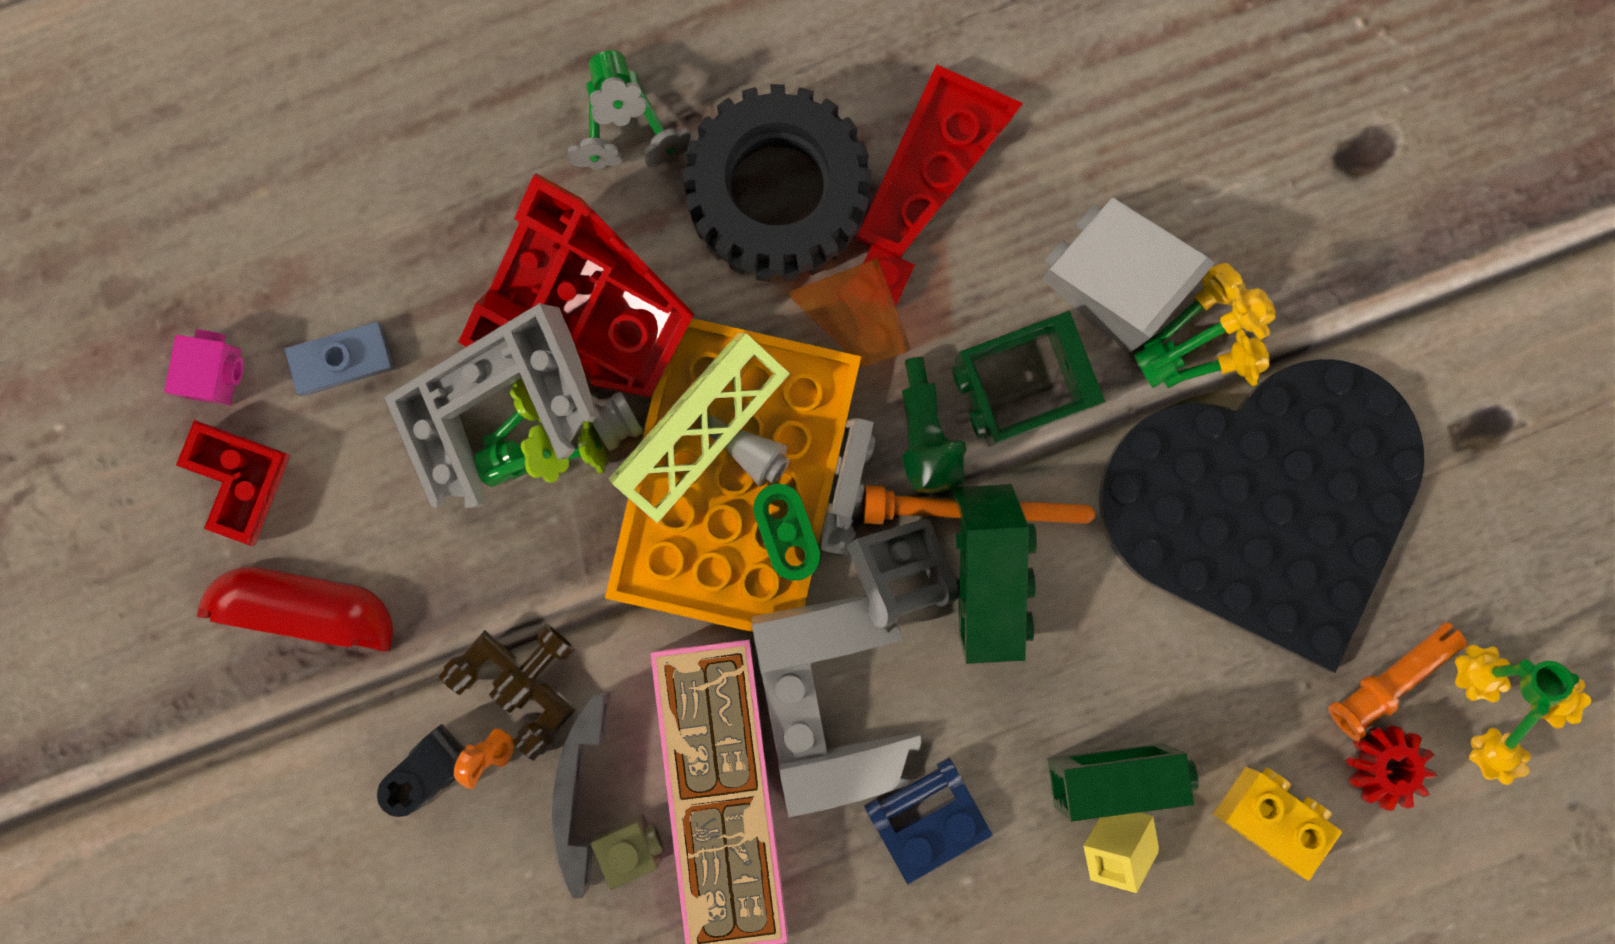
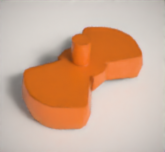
M495 728L484 742H480L476 746L468 744L465 750L461 751L454 768L455 780L467 789H474L484 769L491 764L501 767L506 766L514 751L513 738L505 730Z

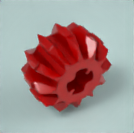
M1389 725L1385 732L1381 728L1376 727L1368 729L1369 742L1362 739L1360 741H1352L1360 754L1358 758L1348 757L1345 759L1347 765L1358 768V771L1348 781L1352 786L1363 787L1360 795L1362 800L1371 804L1378 801L1380 808L1392 811L1397 803L1406 809L1414 808L1413 793L1422 797L1430 795L1427 787L1422 783L1424 778L1434 779L1438 776L1434 770L1425 768V764L1435 755L1429 749L1420 748L1422 738L1418 734L1411 732L1404 734L1402 727ZM1390 759L1395 760L1394 762H1391L1390 765L1396 766V769L1392 776L1387 775L1392 773V771L1386 769V765Z

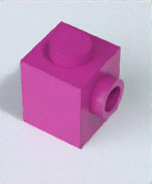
M195 329L194 337L175 334L164 393L184 399L231 406L234 386L240 383L243 376L244 363L240 357L241 349L225 343L226 335L217 332Z

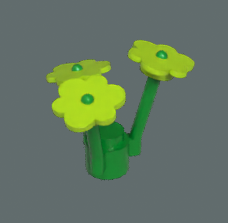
M522 378L512 383L513 388L510 390L516 411L496 431L483 437L485 448L474 455L478 477L484 484L490 487H495L511 478L516 479L526 473L534 478L543 477L546 482L553 483L558 480L560 473L568 469L569 460L582 457L586 464L590 463L592 467H595L599 474L605 473V466L609 464L608 454L601 437L593 423L586 422L585 420L583 422L584 429L581 430V436L578 437V446L574 447L575 450L567 459L557 458L542 425H536L529 430V438L522 441L521 447L515 441H505L504 437L524 418L529 421H536L538 419L542 423Z

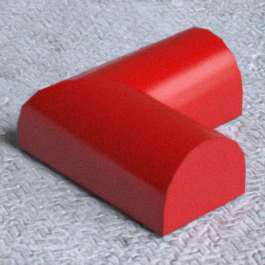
M194 420L176 466L222 482L204 529L246 545L255 546L289 462L290 454Z

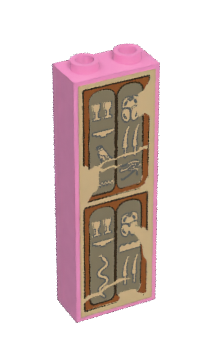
M751 638L653 651L650 655L685 944L787 943L788 930Z

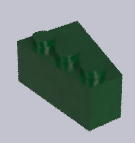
M1012 484L954 487V503H957L960 513V533H955L956 549H960V578H957L959 588V640L966 664L1025 661L1026 641L1034 640V621L1032 612L1027 611V598H1034L1036 590L1033 568H1028V554L1036 553L1037 550L1034 523H1027Z

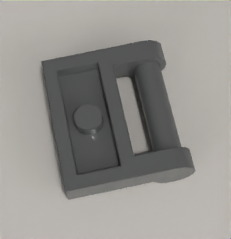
M929 517L858 538L846 545L870 601L868 604L869 618L876 627L883 628L895 624L899 616L930 605L945 606L954 603L958 599V584ZM926 571L930 580L928 586L894 597L889 583Z

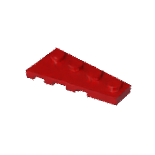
M936 64L857 234L856 240L869 246L874 245L901 258L1020 111L1023 103Z

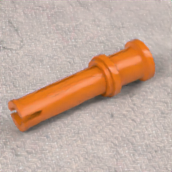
M1448 622L1442 623L1436 631L1378 677L1375 675L1364 677L1359 683L1360 688L1341 703L1334 701L1330 704L1328 711L1332 719L1350 738L1360 741L1365 737V730L1384 714L1391 716L1398 710L1401 697L1457 652L1467 647V641L1462 633L1457 629L1450 635L1449 632L1454 629V626Z

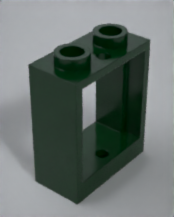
M1070 311L962 350L955 357L957 366L951 368L960 394L968 392L975 410L969 412V419L974 433L979 440L985 438L988 447L1094 409L1105 403ZM1048 337L1073 402L999 429L975 364Z
M1164 743L1047 758L1054 807L1071 822L1193 806L1192 791L1199 788L1198 773L1192 759L1188 760L1187 753Z

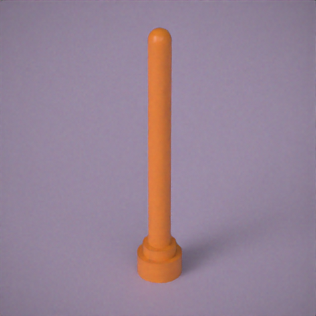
M864 485L863 524H883L884 520H893L894 515L960 518L954 498L895 496L894 491H885V486ZM1019 501L1026 521L1087 524L1095 518L1093 507L1087 504Z

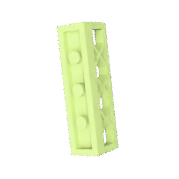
M737 333L608 478L609 481L658 523L790 373L747 333ZM754 355L773 375L758 390H741L740 370ZM733 379L734 391H722ZM753 396L742 409V397ZM734 397L735 418L728 426L708 428L707 407L715 398ZM700 416L701 428L688 429ZM720 433L709 446L708 434ZM686 435H701L702 455L694 464L675 465L673 445L678 439ZM667 453V465L655 466ZM687 471L681 477V479L677 483H675V472ZM668 472L669 492L656 507L634 490L648 473Z

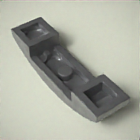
M597 692L583 707L566 739L555 776L552 800L554 846L564 882L572 898H583L589 889L593 849L590 844L593 839L575 837L584 745L599 746L605 741L610 692Z

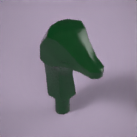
M924 357L906 359L905 366L909 387L902 390L909 448L902 455L906 476L914 489L922 493H940L952 490L954 487L964 484L966 444L962 440L951 441L945 438L938 419L935 383H928Z

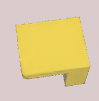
M1133 813L1098 819L1083 845L1090 880L1133 893L1138 892L1159 852L1154 817L1152 815Z

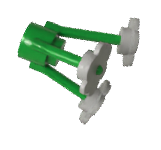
M606 50L594 55L588 64L592 80L586 84L589 96V138L582 140L580 146L568 148L570 163L577 167L589 166L597 170L604 169L606 165L615 166L622 163V154L618 152V147L600 138V124L605 125L614 122L617 126H625L630 122V117H637L643 113L656 135L651 140V145L644 151L646 154L645 163L648 167H655L663 162L666 164L671 163L679 157V154L687 152L690 140H693L690 131L683 129L676 132L674 129H664L640 86L637 72L628 70L625 56L615 50Z

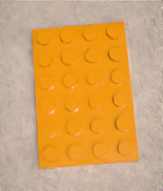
M693 318L653 392L642 440L737 333H747L790 374L740 430L787 445L785 456L790 461L783 475L774 484L788 485L799 494L819 545L861 356ZM754 355L740 370L741 390H758L773 375ZM733 379L722 391H734ZM753 396L742 397V409ZM734 397L715 398L707 407V418L714 415L726 424H729L735 418ZM700 416L688 429L701 428ZM701 435L681 436L673 445L675 465L694 464L702 455ZM708 435L710 446L715 439ZM725 447L658 523L628 498L605 599L753 632L751 616L804 607L812 575L803 580L792 581L781 577L774 570L753 511L754 501L758 493L773 483L768 481L765 485L759 487L726 450L727 447ZM667 453L655 466L667 465ZM687 471L675 472V483H677ZM668 472L648 473L634 490L656 507L669 492ZM776 500L769 506V514L775 519L784 518L788 513L787 504L781 500ZM794 546L787 550L785 558L790 565L797 566L804 561L805 553L800 547Z

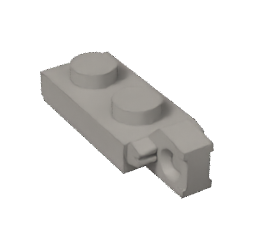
M850 418L846 421L818 545L819 550L840 555H848L849 553L846 545L853 542L856 535L851 525L853 522L851 519L853 510L858 509L864 494V484L860 481L864 463L870 460L875 446V437L871 434L874 422L860 418Z

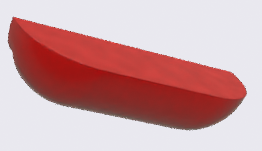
M254 566L232 569L216 578L203 593L196 616L210 618V622L349 648L355 645L377 651H390L393 638V625L388 609L382 600L368 589L357 585Z

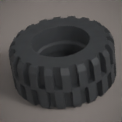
M770 84L771 93L758 95L756 87L743 90L742 101L734 104L728 97L717 105L718 115L714 119L709 116L703 119L697 127L698 139L690 140L686 152L688 163L687 167L683 168V185L686 193L685 199L694 228L699 238L706 242L708 251L717 260L723 258L729 263L731 270L741 275L745 271L756 274V280L770 282L771 276H784V282L799 280V274L810 271L813 276L825 270V264L831 259L837 261L847 251L849 242L856 239L867 211L871 188V169H868L869 154L865 142L858 141L857 139L858 128L850 117L842 120L838 116L839 106L827 98L821 104L813 101L814 91L799 87L797 95L785 94V84ZM768 147H788L807 155L820 168L823 177V194L817 208L800 221L787 225H767L746 216L738 208L732 194L733 174L745 158L758 150Z

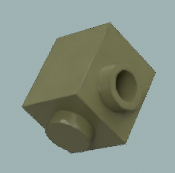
M643 814L598 833L590 843L610 890L657 870L662 860L660 854L665 851L657 828L654 824L648 826Z

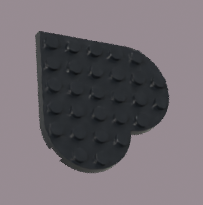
M1317 359L1300 362L1265 378L1246 396L1237 411L1214 404L1189 403L1163 409L1138 422L1119 440L1106 462L1099 490L1101 518L1103 517L1106 532L1114 552L1123 564L1144 582L1328 672L1336 673L1419 491L1424 470L1422 434L1407 401L1398 390L1375 372L1342 360Z

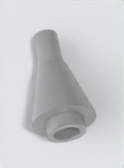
M714 415L708 418V428L728 426V424ZM742 430L725 446L730 455L759 487L765 485L768 481L773 484L776 483L785 472L790 461L785 456L787 445ZM720 433L708 435L713 439H716L720 435Z

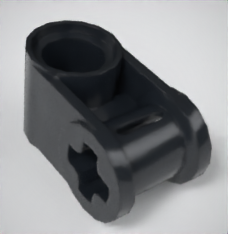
M440 724L424 737L408 753L409 755L384 777L379 784L377 790L378 804L388 815L394 817L408 816L423 807L440 790H444L455 781V764L461 751L465 750V748L443 724ZM406 782L411 783L413 789L409 793L410 798L400 801L396 796L401 790L400 785Z

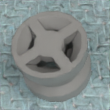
M622 391L612 395L611 402L604 406L593 405L596 418L592 423L610 452L618 448L621 440L626 437L637 438L644 433L640 422Z

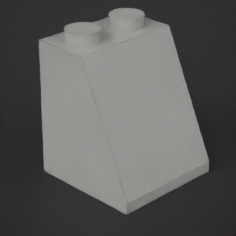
M1112 197L1102 210L1096 204H1093L1075 226L1082 233L1071 245L1063 239L1044 261L1051 268L1042 280L1129 354L1153 336L1215 263L1206 255Z

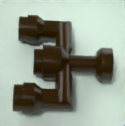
M545 624L537 633L540 645L520 666L516 663V657L484 630L462 655L452 657L443 666L444 670L439 674V678L450 690L461 695L466 689H470L477 682L479 670L490 660L502 672L492 682L494 689L489 695L502 709L512 713L516 707L522 709L531 698L545 709L535 721L526 722L513 740V744L522 754L535 761L539 755H543L552 746V736L575 712V709L546 683H539L536 678L554 658L559 660L567 659L575 651V648L557 630Z

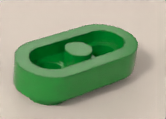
M772 484L765 487L756 496L753 511L771 564L781 577L792 581L803 580L812 575L817 569L820 561V550L801 497L792 487L785 484ZM781 500L787 504L788 513L784 518L775 519L769 514V506L772 502ZM794 546L800 547L805 553L804 561L797 566L790 565L785 558L787 550Z

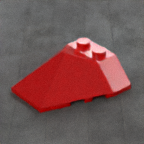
M535 173L514 217V220L519 222L489 290L475 303L458 343L468 347L539 303L556 306L561 310L574 341L586 380L591 381L590 385L651 397L695 314L581 197Z

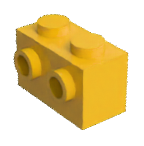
M1245 767L1213 815L1287 869L1309 881L1342 834L1340 829L1328 821L1332 813L1308 796L1301 802L1287 791L1292 784L1270 768L1265 767L1261 773Z

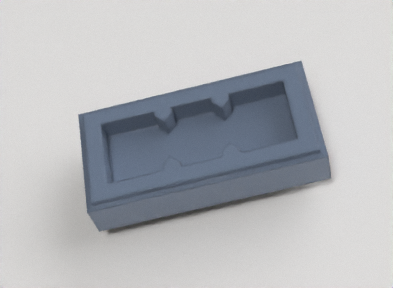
M378 321L284 348L296 393L302 397L395 370L383 325Z

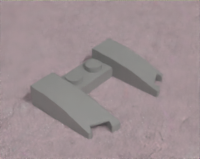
M537 304L384 397L431 507H444L446 496L464 497L465 508H476L486 504L474 457L459 414L517 380L523 379L558 459H567L571 456L575 448L570 441L584 420L586 422H593L595 420L596 414L586 376L574 341L559 307Z
M867 595L751 616L788 818L862 801L906 787L909 784V776L902 775L909 749L919 750L921 737L919 732L826 749L810 663L849 655L903 640L902 632L896 624L885 629V627H876L872 623L868 615V604L870 601Z

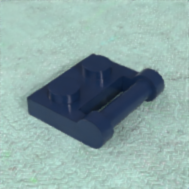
M949 757L936 764L937 770L881 802L876 798L864 805L907 885L993 836ZM945 787H949L954 796L953 798L899 829L894 830L889 819Z

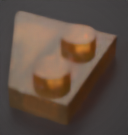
M877 258L789 292L791 299L847 353L861 356L859 365L862 368L906 353L911 349Z

